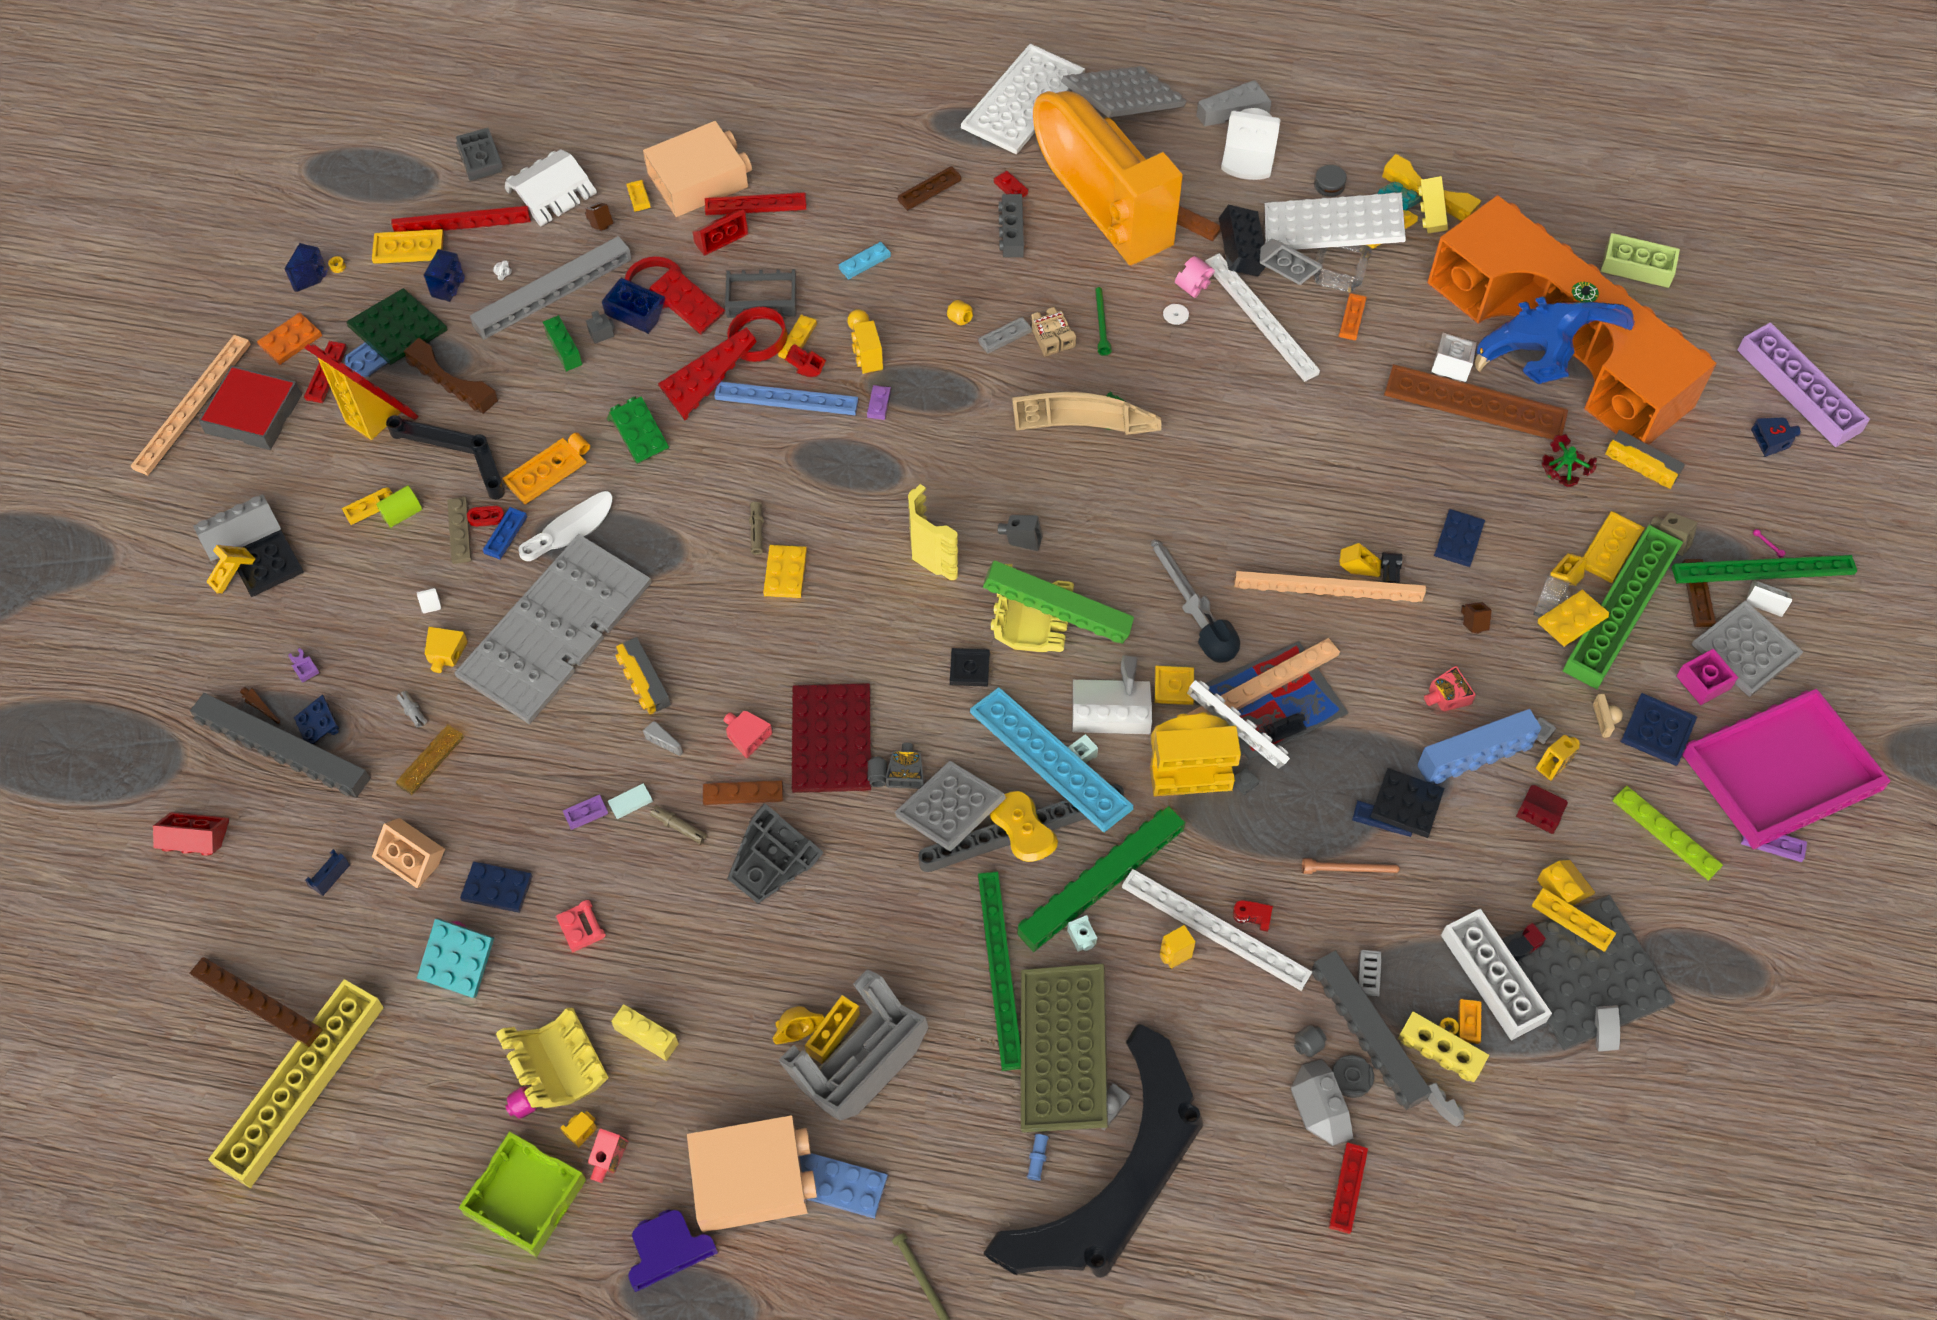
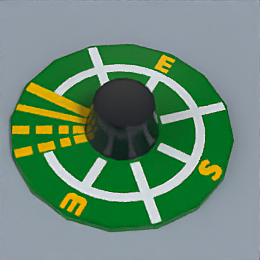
M1578 282L1572 287L1573 297L1580 302H1593L1599 296L1598 289L1589 282Z

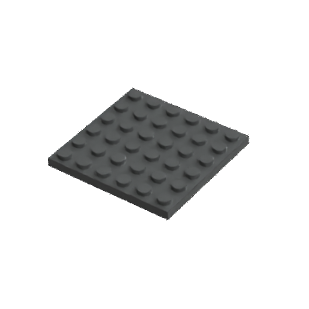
M1610 895L1577 908L1616 933L1605 952L1556 921L1549 919L1535 925L1546 938L1543 945L1525 958L1517 961L1551 1011L1552 1015L1547 1022L1564 1051L1596 1038L1597 1028L1594 1024L1596 1007L1617 1005L1619 1008L1620 1027L1675 1003ZM1524 930L1503 938L1502 941L1506 947L1511 940L1521 938Z

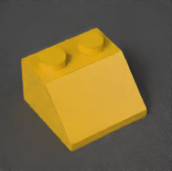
M1561 860L1542 870L1537 879L1544 889L1572 906L1595 894V891L1571 860Z

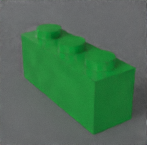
M559 315L543 321L546 336L566 372L582 366L579 351Z

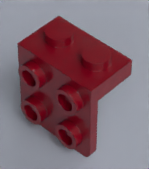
M1531 785L1516 817L1554 834L1568 802L1536 785Z

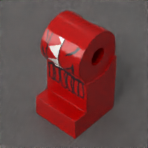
M1241 900L1234 905L1233 918L1238 923L1250 922L1261 925L1260 930L1268 932L1273 906Z

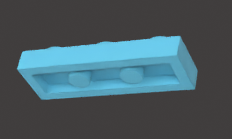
M879 242L838 264L839 270L849 280L891 257V253L882 242Z

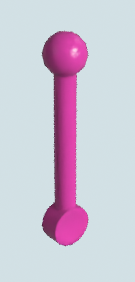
M1759 529L1753 531V535L1761 538L1777 552L1779 558L1784 557L1785 551L1779 550L1761 534Z

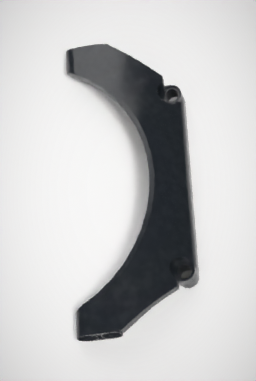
M1137 1024L1125 1042L1140 1072L1143 1087V1111L1138 1136L1133 1149L1115 1178L1090 1202L1065 1217L1037 1227L997 1232L983 1252L989 1260L1014 1275L1044 1270L1084 1271L1086 1266L1091 1269L1096 1277H1105L1109 1274L1203 1127V1120L1199 1109L1191 1104L1194 1101V1096L1172 1044L1165 1036L1144 1025ZM1192 1117L1196 1118L1194 1121H1188ZM1104 1261L1102 1265L1095 1266L1096 1262Z

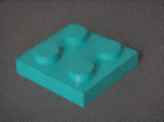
M1392 182L1379 189L1378 194L1402 193L1403 210L1405 211L1417 205L1422 198L1417 195V192L1404 188L1399 182Z

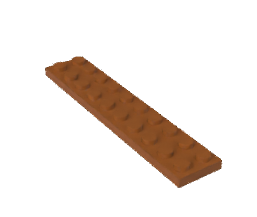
M1394 364L1384 396L1552 440L1556 435H1563L1568 410Z

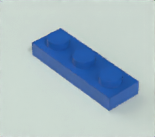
M509 507L483 548L484 554L501 560L525 522L527 514Z

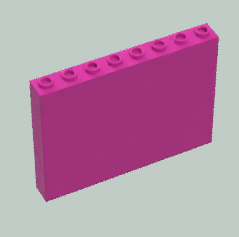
M1817 689L1810 692L1808 690L1804 691L1794 699L1790 697L1778 706L1774 704L1762 713L1758 711L1746 720L1744 718L1740 719L1730 727L1728 725L1724 726L1714 734L1712 732L1708 733L1698 741L1692 740L1686 745V749L1682 754L1740 833L1748 840L1753 850L1884 791L1891 781Z

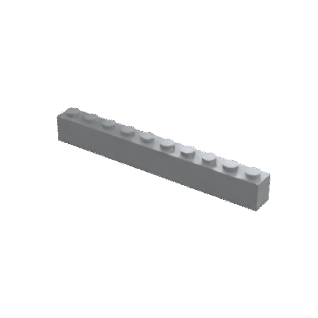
M619 236L609 240L590 252L551 271L547 275L506 295L504 298L470 315L473 328L485 340L631 261L629 248Z

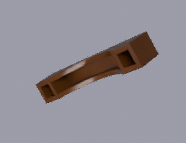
M418 338L404 350L406 362L411 367L415 366L424 376L428 375L434 383L442 385L448 393L455 394L461 402L465 401L474 411L478 410L484 414L498 401L495 390L484 382L462 380L446 373L437 364L432 346L422 339Z

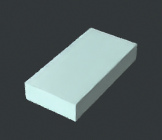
M644 783L608 800V804L616 819L653 802Z

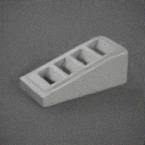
M1124 655L1122 656L1120 670L1126 693L1131 695L1138 659L1137 657Z
M653 721L643 730L644 736L648 741L678 756L683 754L681 744L656 721Z
M1361 950L1358 955V984L1366 995L1379 996L1381 952ZM1364 967L1375 968V970H1366ZM1364 976H1373L1375 979L1364 978ZM1363 984H1372L1374 988L1363 987Z

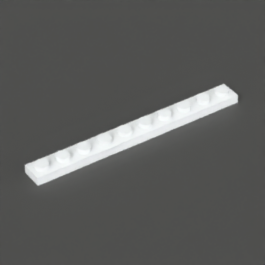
M1220 253L1205 260V263L1215 270L1213 275L1303 381L1305 382L1319 375V368L1235 271L1228 270L1227 262Z
M1134 869L1131 870L1122 884L1123 889L1302 991L1312 974V971Z

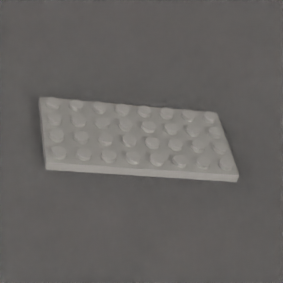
M1142 66L1063 76L1061 80L1064 85L1083 96L1092 106L1108 118L1184 107L1186 100L1182 98L1180 93L1171 90L1169 85L1160 82L1157 76L1148 73L1147 69Z

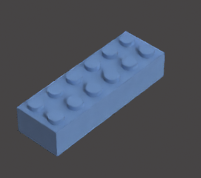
M1527 709L1424 747L1417 766L1426 782L1439 784L1445 781L1446 778L1452 776L1455 778L1462 775L1465 771L1477 770L1486 763L1489 765L1493 764L1502 757L1509 758L1518 751L1522 750L1525 752L1530 750L1538 738L1541 726L1532 711Z

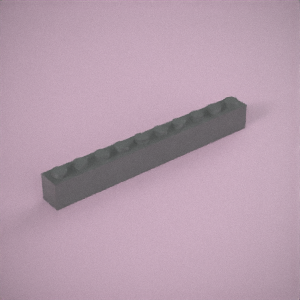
M206 693L202 694L190 710L194 716L193 720L201 726L205 724L218 734L222 732L230 740H238L249 749L253 747L265 757L269 755L282 765L286 763L294 771H302L313 780L319 779L329 788H338L346 796L352 795L357 798L370 780L365 769Z

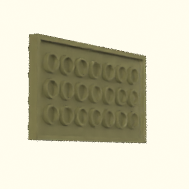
M1104 964L1021 970L1022 1133L1108 1128Z

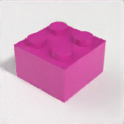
M1714 648L1683 664L1676 676L1700 705L1732 689L1738 679L1737 675Z

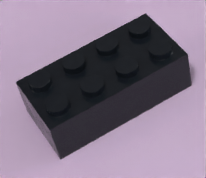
M1228 204L1219 216L1228 270L1258 277L1266 267L1260 264V251L1264 245L1258 211Z

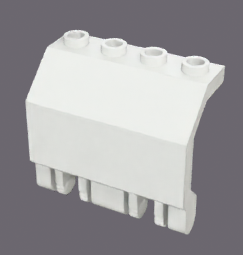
M561 149L557 152H551L545 159L537 160L533 166L525 167L516 176L512 175L505 181V190L508 194L511 193L512 189L518 193L540 227L552 221V216L547 211L549 207L556 216H560L561 213L563 214L575 207V205L580 204V200L575 194L576 191L585 200L597 194L595 187L573 156Z

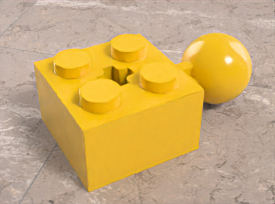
M853 310L848 315L847 323L854 331L851 332L853 353L858 356L856 357L857 367H861L862 374L883 370L882 347L874 320L870 321L868 314L864 310Z

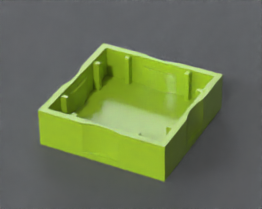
M509 1131L493 1155L488 1168L475 1182L459 1206V1209L465 1216L537 1257L586 1179L582 1172L557 1158L542 1153L536 1146Z

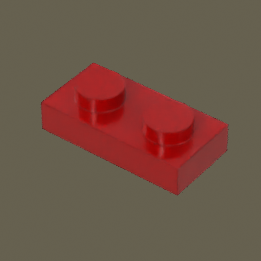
M1007 170L994 178V183L1006 194H1022V198L1028 195V189Z

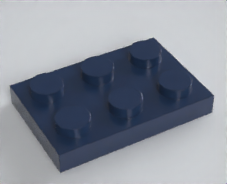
M1449 509L1434 556L1470 567L1485 520Z
M473 861L460 899L463 902L520 913L533 876L528 872Z

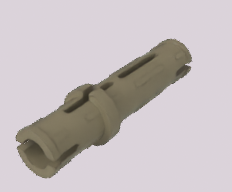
M752 502L750 504L751 516L749 517V523L751 524V553L760 555L763 553L762 524L764 523V518L762 517V504L760 502Z
M659 805L653 807L655 811L651 810L650 816L663 822L666 827H672L698 844L701 845L704 842L702 838L706 839L707 833L676 817L675 813H669L659 807Z

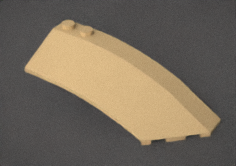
M1059 392L1012 398L1016 431L1065 425L1108 428L1123 431L1126 435L1161 430V417L1125 401L1103 395Z

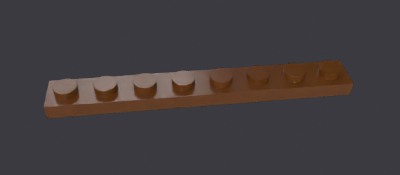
M202 957L189 973L197 980L307 1047H310L323 1031L318 1025L205 957Z

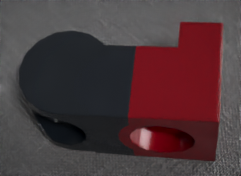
M1533 923L1525 928L1521 938L1511 940L1507 946L1516 961H1520L1540 948L1546 940Z

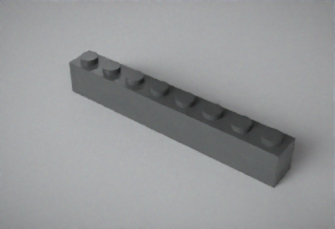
M1335 950L1315 961L1312 967L1314 978L1321 982L1326 996L1335 1003L1338 1014L1346 1019L1348 1029L1352 1034H1356L1360 1047L1363 1051L1368 1052L1373 1066L1380 1070L1385 1084L1394 1091L1397 1102L1404 1106L1407 1111L1428 1099L1432 1091L1337 951Z

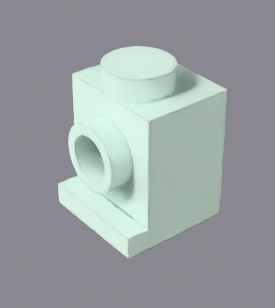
M1086 734L1068 747L1085 763L1093 758L1095 759L1098 754V747Z
M1087 915L1068 923L1067 931L1078 952L1081 950L1088 951L1096 945L1097 937Z

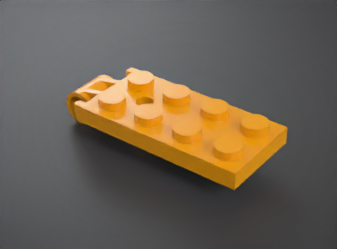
M578 432L573 433L568 438V442L564 438L560 439L503 477V482L526 505L585 465L586 460L580 455H584L589 451L590 444Z

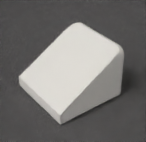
M435 588L417 592L423 613L441 609L440 598Z

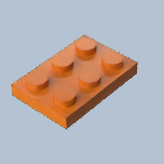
M299 312L262 337L257 343L273 360L281 365L303 350L307 344H311L320 338L322 334L319 329Z

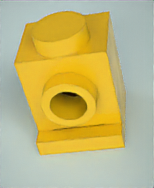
M581 1111L579 1115H574L569 1120L567 1127L562 1125L560 1129L579 1148L597 1130L594 1123L596 1119L588 1111L585 1113Z

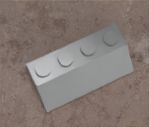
M263 494L255 496L242 504H237L233 508L220 512L207 520H202L193 526L211 561L219 558L213 551L216 545L244 547L281 530Z

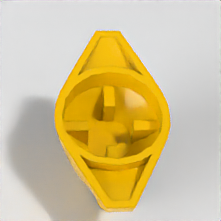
M802 1006L786 1010L780 1017V1020L775 1023L777 1031L772 1038L773 1042L777 1045L806 1038L819 1027L824 1020V1016L812 1013Z

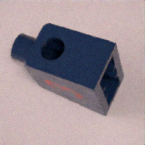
M1784 417L1756 419L1751 429L1764 457L1790 448L1795 437L1800 436L1801 433L1799 426L1790 427L1787 419Z

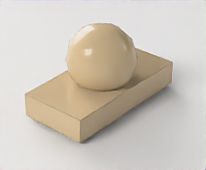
M1598 694L1593 707L1603 738L1611 736L1615 729L1614 724L1622 720L1623 712L1617 706H1608L1605 694Z

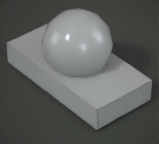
M1114 1083L1107 1090L1108 1126L1130 1099V1095Z

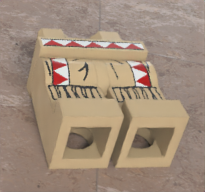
M1052 307L1046 311L1047 316L1042 317L1039 312L1031 315L1032 332L1044 357L1058 353L1059 349L1064 351L1075 347L1076 335L1074 331L1070 330L1062 311L1058 312L1055 307Z

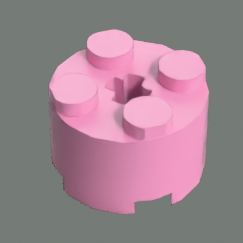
M1193 256L1184 264L1186 268L1183 272L1178 273L1175 284L1196 298L1202 288L1205 290L1211 283L1209 278L1214 274L1215 270L1200 258Z

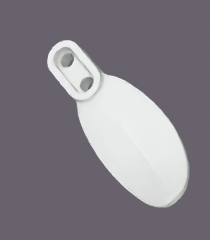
M608 491L600 492L557 517L545 527L542 533L537 534L519 546L520 558L524 561H532L551 549L568 546L578 534L583 537L590 535L599 527L609 513L612 505L611 493Z

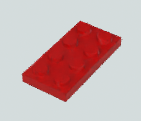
M674 266L651 285L649 289L651 293L701 335L725 312L720 305Z

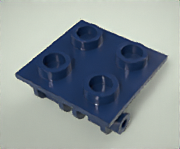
M324 695L318 697L294 717L303 740L312 745L327 733L336 735L339 732V726L335 722V717L332 711H330L329 704L326 702Z

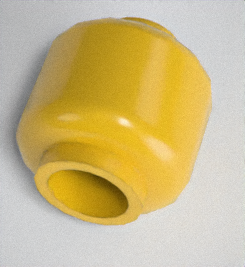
M955 300L948 306L947 316L954 323L965 325L971 321L973 311L970 305L961 300Z

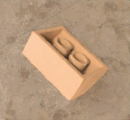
M398 818L384 823L372 858L416 888H419L439 866L445 848Z

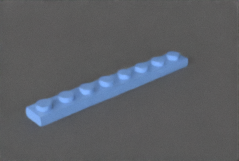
M720 382L715 392V400L856 415L858 397L729 382Z

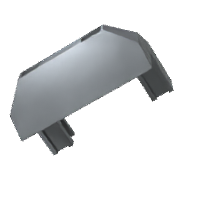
M868 969L853 985L872 1010V1013L819 1068L808 1053L803 1050L800 1052L794 1045L778 1060L796 1085L825 1112L840 1121L858 1115L916 1054L928 1029L926 1017L901 1005L882 976Z

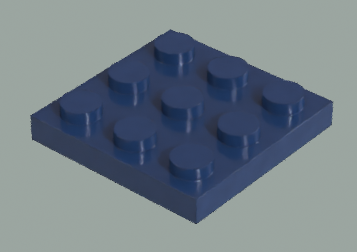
M1641 693L1620 742L1677 766L1697 716Z

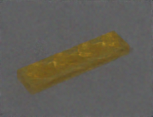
M447 724L395 782L396 785L410 795H413L464 738L463 734Z

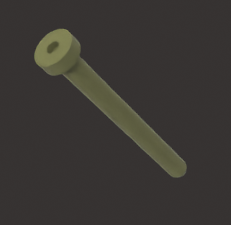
M902 1233L896 1236L892 1243L894 1246H899L939 1319L950 1320L906 1242L908 1239L907 1235Z

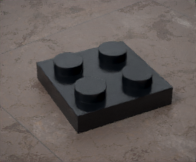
M952 648L950 685L988 687L990 650Z

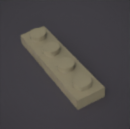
M466 497L447 499L451 561L453 564L472 562L469 522L467 520Z

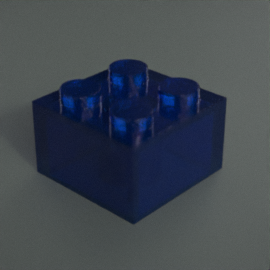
M440 249L437 250L424 273L431 297L448 302L456 295L457 289L465 277L458 255Z

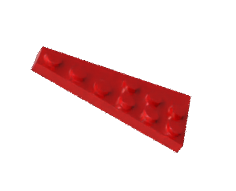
M746 327L667 377L658 385L685 421L689 417L688 414L699 406V402L703 397L708 396L725 378L724 374L729 369L732 370L736 366L735 362L740 357H744L757 341Z

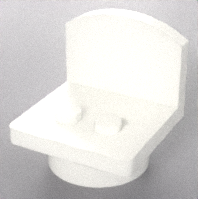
M1248 108L1241 112L1232 111L1221 170L1242 179L1260 180L1269 178L1281 120L1272 117L1265 110L1258 108Z

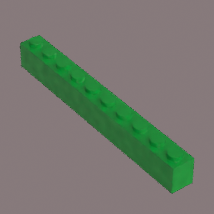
M1169 806L1164 810L1160 809L1151 821H1145L1136 833H1130L1120 846L1115 845L1110 850V854L1105 858L1100 857L1095 862V866L1090 870L1085 869L1080 874L1079 879L1075 882H1069L1065 886L1064 891L1060 894H1054L1049 899V903L1044 907L1043 905L1039 906L1034 911L1033 916L1029 919H1023L1018 925V936L1033 952L1038 950L1064 929L1069 922L1075 920L1128 877L1132 869L1136 870L1181 834L1184 831L1185 822Z

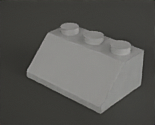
M1271 238L1261 247L1260 264L1299 285L1323 268V265L1275 239Z

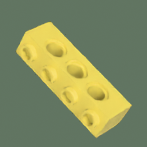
M1412 1012L1398 1037L1406 1047L1420 1051L1421 1055L1425 1058L1439 1062L1440 1066L1444 1069L1452 1070L1458 1073L1463 1080L1472 1081L1473 1083L1489 1057V1054L1415 1012ZM1419 1035H1425L1428 1041L1421 1040ZM1438 1046H1444L1447 1052L1440 1051ZM1457 1057H1463L1466 1063H1461Z

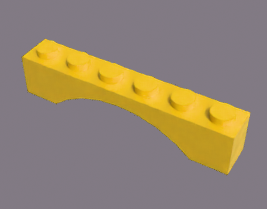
M1395 154L1385 165L1382 177L1390 182H1399L1404 188L1413 190L1419 195L1418 186H1422L1421 180L1423 179L1415 172L1410 161ZM1444 190L1446 213L1458 220L1463 221L1479 209L1481 200L1469 193Z

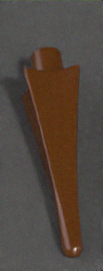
M243 687L240 693L247 704L261 711L277 724L280 723V720L265 705L253 688L249 690Z

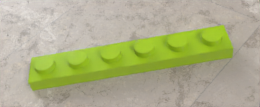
M1628 786L1614 797L1613 802L1708 881L1722 868V863Z

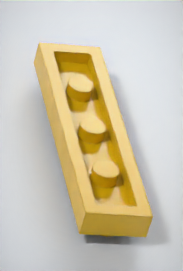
M1542 888L1532 904L1533 908L1604 952L1616 935L1611 929Z

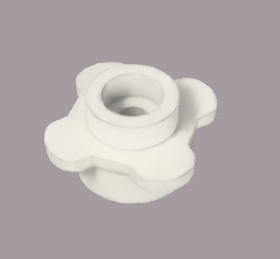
M506 260L498 262L494 266V273L498 275V280L500 281L504 280V277L512 272Z

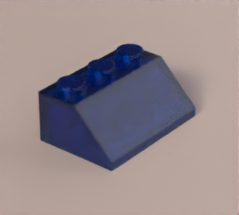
M620 277L602 300V305L607 316L649 334L658 323L665 296Z

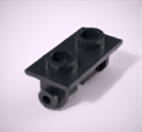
M1296 713L1263 726L1266 734L1272 738V743L1307 730L1303 723L1305 721L1303 713Z

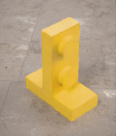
M216 545L213 551L220 560L207 580V583L216 593L223 594L240 564H253L255 558L246 548Z

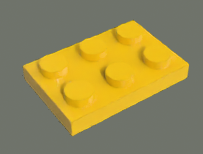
M769 545L764 596L801 598L807 547Z
M1582 589L1538 618V624L1565 647L1608 618L1609 612Z

